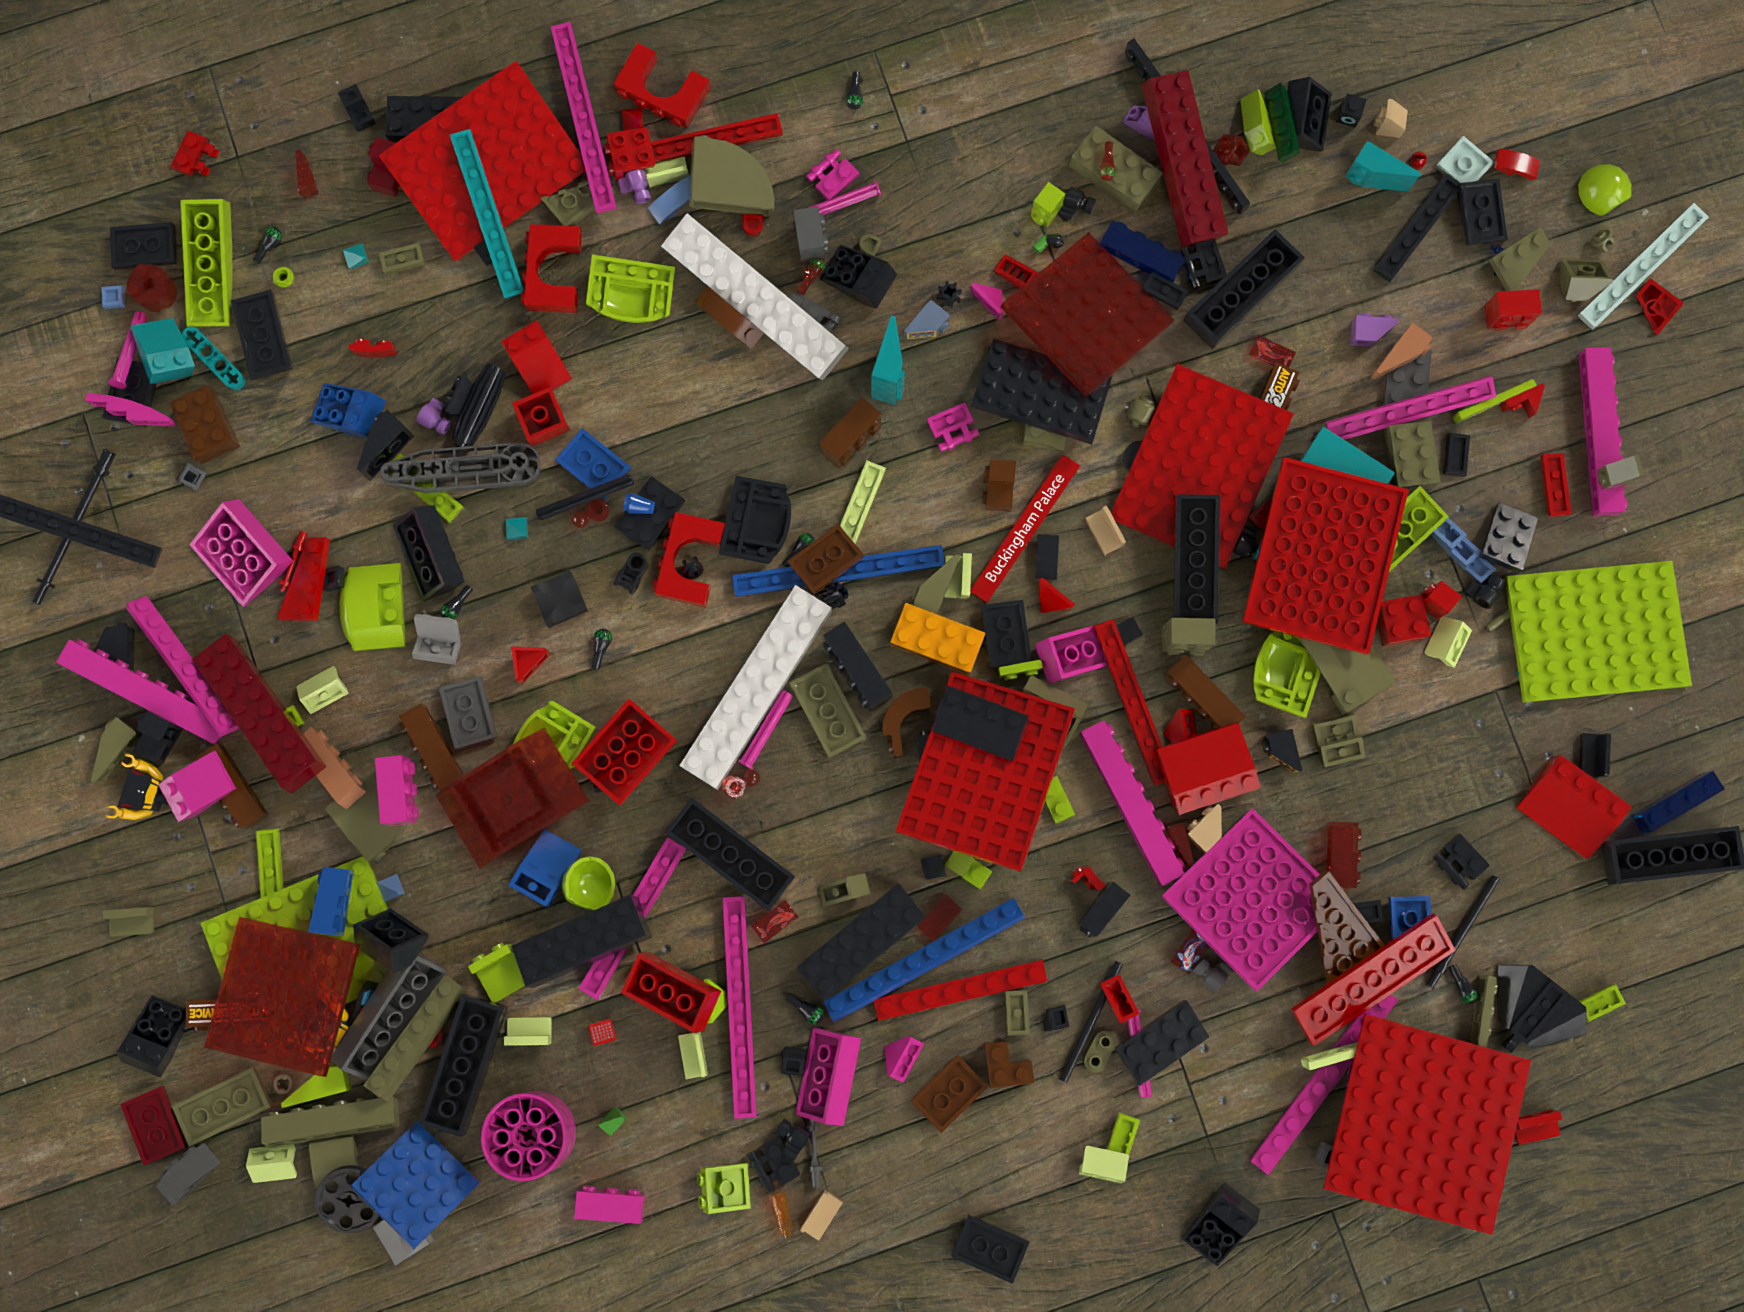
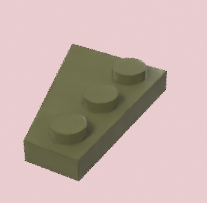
M588 181L582 182L572 189L558 191V194L541 198L542 202L562 226H574L595 210Z
M1538 227L1488 259L1506 291H1515L1551 244L1542 228Z

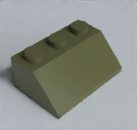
M1031 675L1022 693L1075 708V713L1063 746L1066 748L1088 704Z

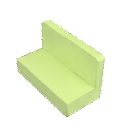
M685 157L657 162L653 168L645 169L649 187L681 181L689 176Z
M963 553V556H960L945 598L969 599L971 553ZM947 555L945 558V563L948 560H950L953 556Z
M1441 617L1424 653L1427 656L1440 659L1449 667L1455 668L1472 630L1463 621Z
M334 666L296 687L299 700L310 714L348 694V690L339 679Z
M551 1017L508 1018L507 1036H504V1045L551 1044Z
M701 1032L679 1035L685 1078L707 1076L708 1071Z
M294 1144L270 1148H250L246 1168L252 1182L258 1183L296 1178L297 1172L293 1164L296 1150Z
M1086 1146L1079 1174L1123 1183L1126 1179L1129 1155Z

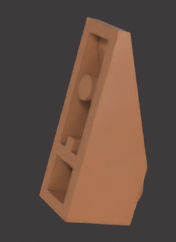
M1411 323L1371 378L1376 379L1415 360L1420 354L1424 356L1431 347L1428 343L1433 337L1414 323Z

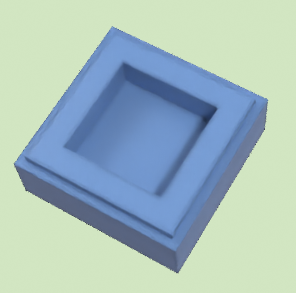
M124 286L101 287L102 307L104 309L126 307Z

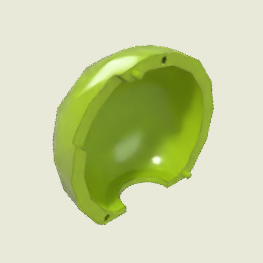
M1599 164L1588 169L1582 175L1578 184L1579 196L1583 205L1590 212L1599 216L1607 214L1621 203L1626 202L1632 194V184L1628 175L1620 167L1611 164Z
M590 856L578 859L569 865L563 875L562 889L564 897L569 903L590 911L609 904L615 890V879L611 868L600 858Z

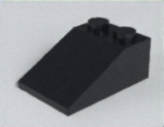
M388 410L379 413L375 417V422L371 425L357 470L369 481L381 471V467L385 463L390 462L415 437Z

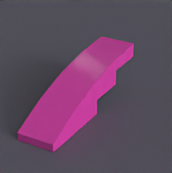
M86 393V402L94 407H106V411L113 416H126V420L133 425L176 427L175 421L145 405L110 395Z

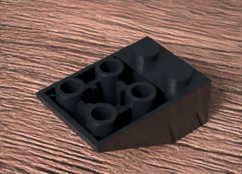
M840 244L819 279L854 300L877 309L895 280L897 273L887 261Z
M152 995L117 1051L120 1061L161 1078L172 1060L186 1028V1008Z
M1224 1182L1211 1196L1182 1237V1240L1218 1267L1258 1223L1260 1209Z

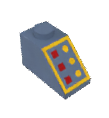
M930 300L904 330V337L906 339L936 337L940 332L944 333L949 327L950 315Z

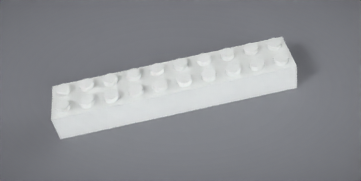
M689 214L684 216L661 247L822 381L848 351L849 348Z
M795 585L679 766L717 790L720 788L832 613V607Z

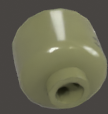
M1142 396L1139 399L1134 398L1126 412L1127 418L1131 419L1129 424L1141 428L1142 425L1149 426L1157 409L1154 406L1155 402Z

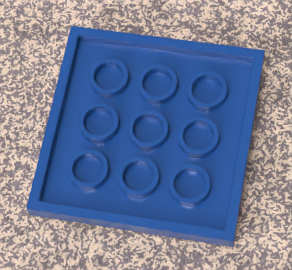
M417 1121L351 1185V1188L415 1249L480 1182Z

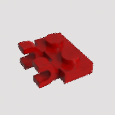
M187 130L170 167L191 177L194 171L208 177L211 169L199 160L203 153L217 158L220 151L215 149L213 144L208 143L209 140L206 137Z

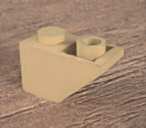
M1388 99L1385 105L1380 107L1379 114L1375 115L1374 127H1376V135L1400 138L1406 128L1408 111L1393 99Z
M1219 804L1214 806L1208 805L1201 812L1203 817L1199 821L1193 820L1186 827L1188 832L1185 836L1202 853H1207L1222 837L1221 806Z

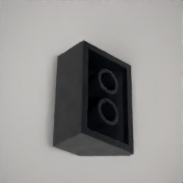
M1311 77L1291 80L1288 82L1287 94L1299 148L1321 152L1324 149L1332 93Z
M391 908L353 924L355 947L392 974L411 966L429 938L428 933Z

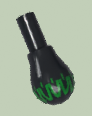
M858 71L852 72V83L845 99L847 107L851 110H857L863 104V96L859 86L860 72Z
M272 226L264 231L260 243L261 247L253 257L254 261L260 264L267 252L271 251L272 248L282 241L283 235L279 228Z
M809 533L801 534L792 552L782 564L790 567L788 560L814 542L815 538Z
M466 584L457 597L455 596L441 607V616L454 620L458 618L464 600L473 589Z
M605 628L598 629L593 637L595 654L591 668L600 670L603 654L606 653L607 648L612 642V634Z
M1456 963L1449 966L1448 968L1456 980L1455 984L1460 1000L1465 1004L1475 1003L1479 997L1478 990L1467 978H1464Z
M791 993L787 995L785 1000L798 1008V1011L808 1023L816 1025L823 1020L824 1012L821 1007L806 1001L803 1002Z

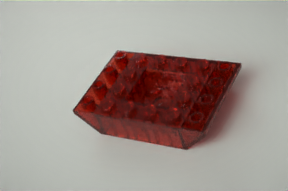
M546 728L519 740L450 783L436 795L479 869H482L590 802ZM506 793L510 794L513 798V802L509 806L505 805L502 801V797Z

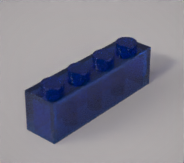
M1112 220L1099 245V249L1149 275L1153 271L1172 282L1175 281L1186 260L1180 252L1165 248L1161 242L1152 241L1146 238L1142 232H1134L1126 224L1119 221L1115 222Z
M1714 771L1703 772L1631 814L1642 833H1650L1725 790Z

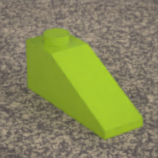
M1258 89L1240 100L1244 133L1250 151L1258 155H1264L1276 147L1269 115L1261 92Z
M334 1062L325 1064L326 1069L318 1071L282 1102V1108L351 1090L349 1073L341 1070Z

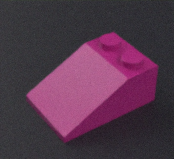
M1093 626L1053 636L1035 644L1048 684L1108 666Z
M216 751L207 754L158 784L178 822L198 816L236 789Z

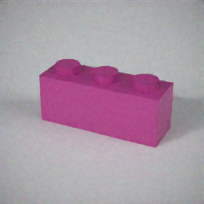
M584 1185L583 1189H579L576 1193L574 1219L641 1224L644 1215L645 1194L640 1193L639 1189H627V1192H618V1188L605 1187V1190H596V1186Z

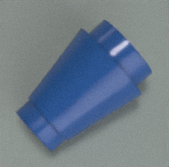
M626 493L623 510L628 511V513L653 514L655 502L635 493Z

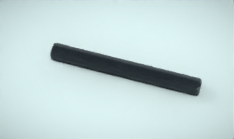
M627 474L536 510V515L539 520H544L634 485V479L632 475Z

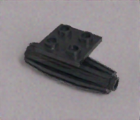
M487 363L473 384L467 377L468 373L463 372L462 376L457 375L451 388L455 392L453 396L448 394L443 409L446 410L444 416L458 415L452 437L455 441V446H473L485 429L500 397L506 371L498 366Z

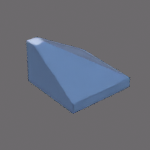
M397 874L377 882L384 902L405 894Z

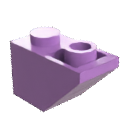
M1134 105L1124 118V124L1147 139L1155 140L1147 107Z
M1368 313L1356 315L1352 320L1350 345L1372 347L1398 324V319L1392 318L1390 315H1381L1379 317H1373Z

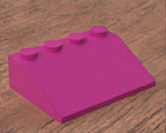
M240 499L222 502L190 543L192 549L243 607L280 577L293 561Z

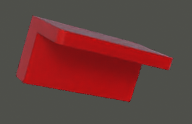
M1550 1109L1520 1116L1515 1132L1517 1144L1522 1145L1560 1136L1561 1133L1557 1121L1563 1120L1561 1112Z

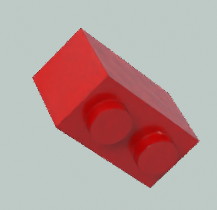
M1442 580L1436 584L1432 583L1429 587H1425L1420 593L1423 595L1426 611L1436 619L1450 613L1462 597Z

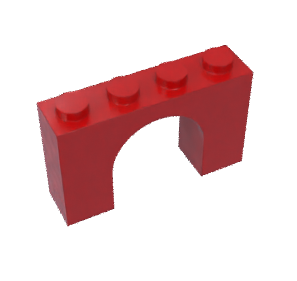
M637 42L614 82L616 94L622 99L634 101L642 109H650L659 118L665 117L677 127L683 126L688 129L711 89L710 80L691 70L681 89L676 94L665 98L652 95L645 88V83L657 62L656 52Z
M530 224L529 231H526L525 236L528 251L524 253V263L527 264V269L523 271L525 291L521 293L522 304L525 305L527 311L577 313L578 291L576 287L553 286L544 283L539 278V267L541 262L550 254L558 252L581 253L582 231L580 226Z
M675 512V516L670 518L668 529L671 530L669 538L666 537L663 544V549L666 550L664 558H660L658 563V570H660L659 578H655L652 589L655 590L657 597L706 608L711 590L710 585L689 580L679 575L675 569V558L683 546L693 542L720 547L725 523Z

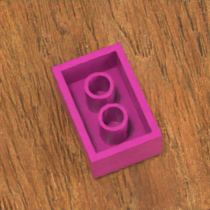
M402 755L375 758L380 824L387 826L415 824L416 818H419V809L414 801V796H417V786L413 783L412 775H415L414 762H411L410 758Z

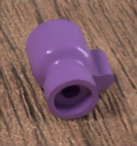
M645 170L631 171L624 178L617 180L621 193H635L633 197L636 204L646 203L651 200L650 193L646 190L648 180Z
M434 397L430 400L429 404H426L421 409L416 418L417 423L427 429L435 428L436 432L441 435L446 434L452 423L449 419L440 417L444 403Z

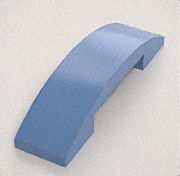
M690 175L668 189L648 207L659 225L675 216L677 210L689 203Z

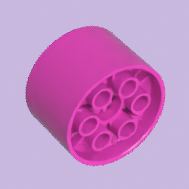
M527 1091L512 1095L496 1104L487 1115L481 1133L483 1153L490 1166L500 1175L515 1181L534 1180L556 1170L567 1160L575 1144L576 1125L568 1106L551 1093ZM523 1100H530L529 1111L525 1114ZM534 1110H538L541 1113L542 1118L540 1122L533 1120L532 1113ZM512 1111H516L519 1114V1121L517 1123H513L510 1120ZM555 1113L559 1121L548 1125L545 1121ZM500 1118L508 1125L507 1127L498 1125ZM546 1129L553 1133V1139L550 1142L546 1141L543 1136ZM532 1130L531 1135L534 1138L527 1140L528 1135L525 1132ZM501 1131L507 1133V1143H502L499 1140ZM548 1145L560 1149L556 1156L546 1149ZM507 1146L509 1150L502 1155L500 1149ZM534 1150H539L542 1153L540 1162L533 1159ZM512 1151L519 1153L520 1159L518 1163L511 1160L510 1155ZM525 1159L530 1163L531 1170H524Z

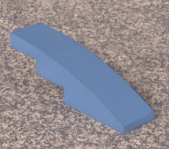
M1449 518L1431 533V536L1447 554L1478 584H1482L1495 572L1496 568L1487 560L1480 558L1481 551L1466 538L1467 534Z

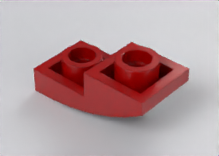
M1498 149L1494 168L1509 176L1517 173L1533 181L1538 176L1540 160L1517 151Z
M358 339L353 344L348 345L349 350L354 355L360 357L382 358L397 355L396 347L391 341L387 340L379 341L373 346L368 339Z

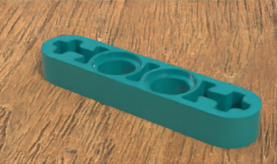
M192 326L184 329L182 336L187 346L227 387L235 391L242 389L246 381L241 372L200 330ZM191 333L200 341L198 345L190 338L189 335ZM210 346L212 348L211 354L206 357L202 356V349ZM219 361H225L226 363L222 371H217L215 368ZM229 372L237 378V384L233 383L227 376Z

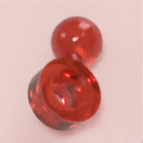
M593 500L589 503L587 512L578 511L574 513L572 523L577 528H583L587 526L590 519L597 522L604 521L609 515V507L602 500ZM602 508V513L597 515L596 510Z
M748 770L743 775V778L735 775L728 776L722 784L723 792L731 798H738L744 793L746 785L754 787L760 782V775L755 770ZM734 783V787L730 789V785Z

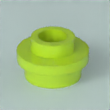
M280 267L274 271L273 281L278 287L286 288L293 283L294 274L289 268ZM287 275V279L281 281V277Z

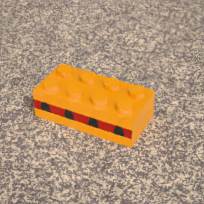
M905 603L890 646L970 675L985 632Z

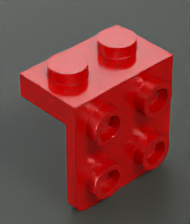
M647 128L607 133V143H604V151L606 156H610L611 162L608 163L610 175H614L615 182L623 178L624 172L653 168L655 166L654 153Z

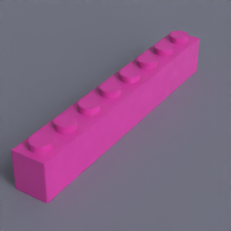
M1611 347L1585 348L1578 355L1593 517L1618 516L1624 513L1627 508V498L1624 497L1625 486L1603 490L1602 485L1598 481V470L1600 468L1623 460V457L1620 455L1622 438L1618 432L1620 417L1617 415L1616 410L1618 396L1615 394L1614 388L1616 385V376L1613 374L1614 355L1611 354Z
M69 640L56 663L213 744L219 743L222 738L196 703L187 699V694L176 690L175 693L168 690L169 685L160 680L153 682L147 679L149 675L138 669L136 672L128 669L129 664L119 659L116 662L108 659V653L97 649L96 652L89 649L90 644L83 640Z
M1103 720L1081 731L1079 735L1158 885L1163 886L1185 874L1183 871L1185 865L1180 857L1176 858L1173 852L1175 846L1170 838L1166 839L1163 833L1165 830L1164 825L1160 819L1156 820L1153 811H1155L1154 806L1149 799H1145L1143 792H1145L1144 787L1139 780H1135L1133 766L1129 761H1125L1122 755L1125 752L1121 744L1115 742L1112 736L1114 731L1109 723L1106 724Z

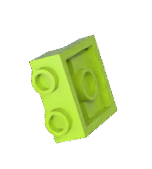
M748 1163L700 1167V1173H697V1184L702 1187V1195L698 1197V1204L704 1213L713 1214L751 1208Z

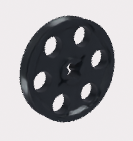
M355 1165L342 1166L327 1174L320 1183L315 1197L316 1209L321 1220L331 1229L341 1233H357L371 1226L378 1218L379 1214L351 1188L353 1183L347 1179L349 1173H356L360 1177L367 1169ZM328 1181H335L338 1184V1189L330 1191L327 1188ZM348 1195H352L353 1202L351 1204L348 1203V1199H345ZM324 1203H333L335 1206V1211H325L323 1207ZM363 1208H370L373 1211V1216L371 1218L364 1217L362 1215ZM344 1215L350 1216L353 1221L352 1225H343L341 1217Z

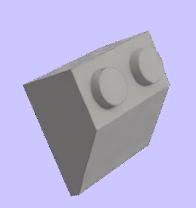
M385 1220L373 1227L395 1265L434 1241L432 1235L429 1234L413 1249Z

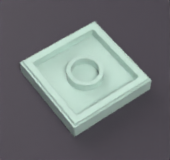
M1462 136L1435 168L1444 176L1447 173L1460 183L1478 181L1493 165L1494 161L1467 138Z

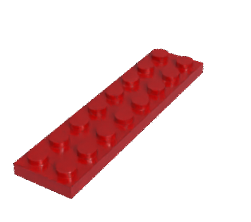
M1432 913L1292 1007L1291 1010L1309 1043L1315 1046L1456 950L1438 916Z

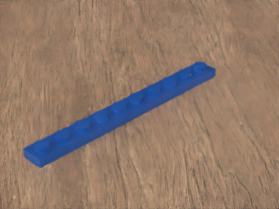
M942 545L864 556L861 561L831 583L941 568L945 564ZM791 567L732 575L735 597L790 590L795 585L799 588L807 587Z
M1012 898L823 1001L833 1022H836L1025 919L1024 914L1015 899Z

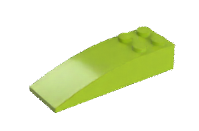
M223 199L181 200L187 327L230 326L233 269L230 202Z
M1421 486L1407 496L1389 572L1449 518Z

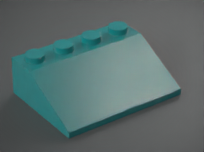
M891 315L872 372L871 398L896 405L897 399L901 400L903 396L905 371L902 370L903 361L896 318Z
M1324 426L1300 459L1302 462L1386 484L1389 483L1395 473Z

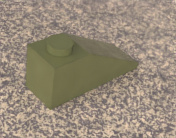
M957 552L930 576L920 588H915L911 598L915 600L913 606L938 614L960 559V553Z
M115 717L105 726L106 730L101 736L91 777V782L94 784L103 785L125 758L124 754L129 753L134 747L137 738L143 735L125 719Z

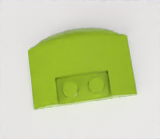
M592 255L586 304L604 316L624 322L644 323L656 321L663 317L666 318L670 315L675 267Z
M401 563L349 567L348 573L344 578V588L340 590L339 615L344 635L352 645V649L354 651L406 647Z
M1277 631L1268 636L1259 651L1255 663L1253 684L1256 701L1305 719L1321 672L1299 637Z
M550 701L548 705L536 710L519 730L510 752L511 769H508V774L553 801L566 783V779L574 767L571 763L589 744L596 726L555 701Z

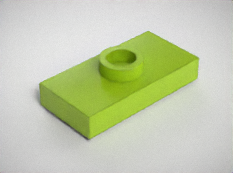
M1611 984L1579 1000L1587 1009L1586 1023L1626 1004L1616 984Z
M1118 1112L1106 1150L1129 1155L1140 1119Z

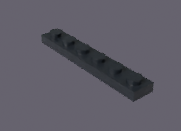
M1446 173L1373 270L1375 273L1389 283L1392 281L1457 195L1460 182Z

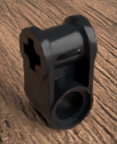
M638 552L630 554L623 568L616 576L614 585L625 588L629 591V594L633 595L648 569L649 563L646 557ZM637 558L643 560L640 568L633 567V562Z

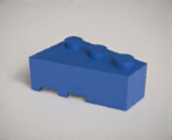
M323 867V870L319 872V887L315 896L308 932L344 936L354 871Z

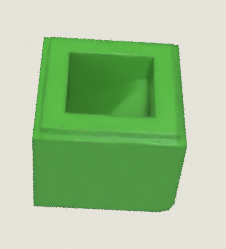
M614 1107L598 1126L610 1136L615 1133L627 1116L617 1107Z

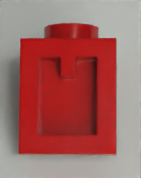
M1080 866L1072 873L1074 876L1071 879L1072 883H1076L1084 876L1086 879L1083 882L1091 891L1093 889L1100 891L1105 886L1089 866L1085 868Z

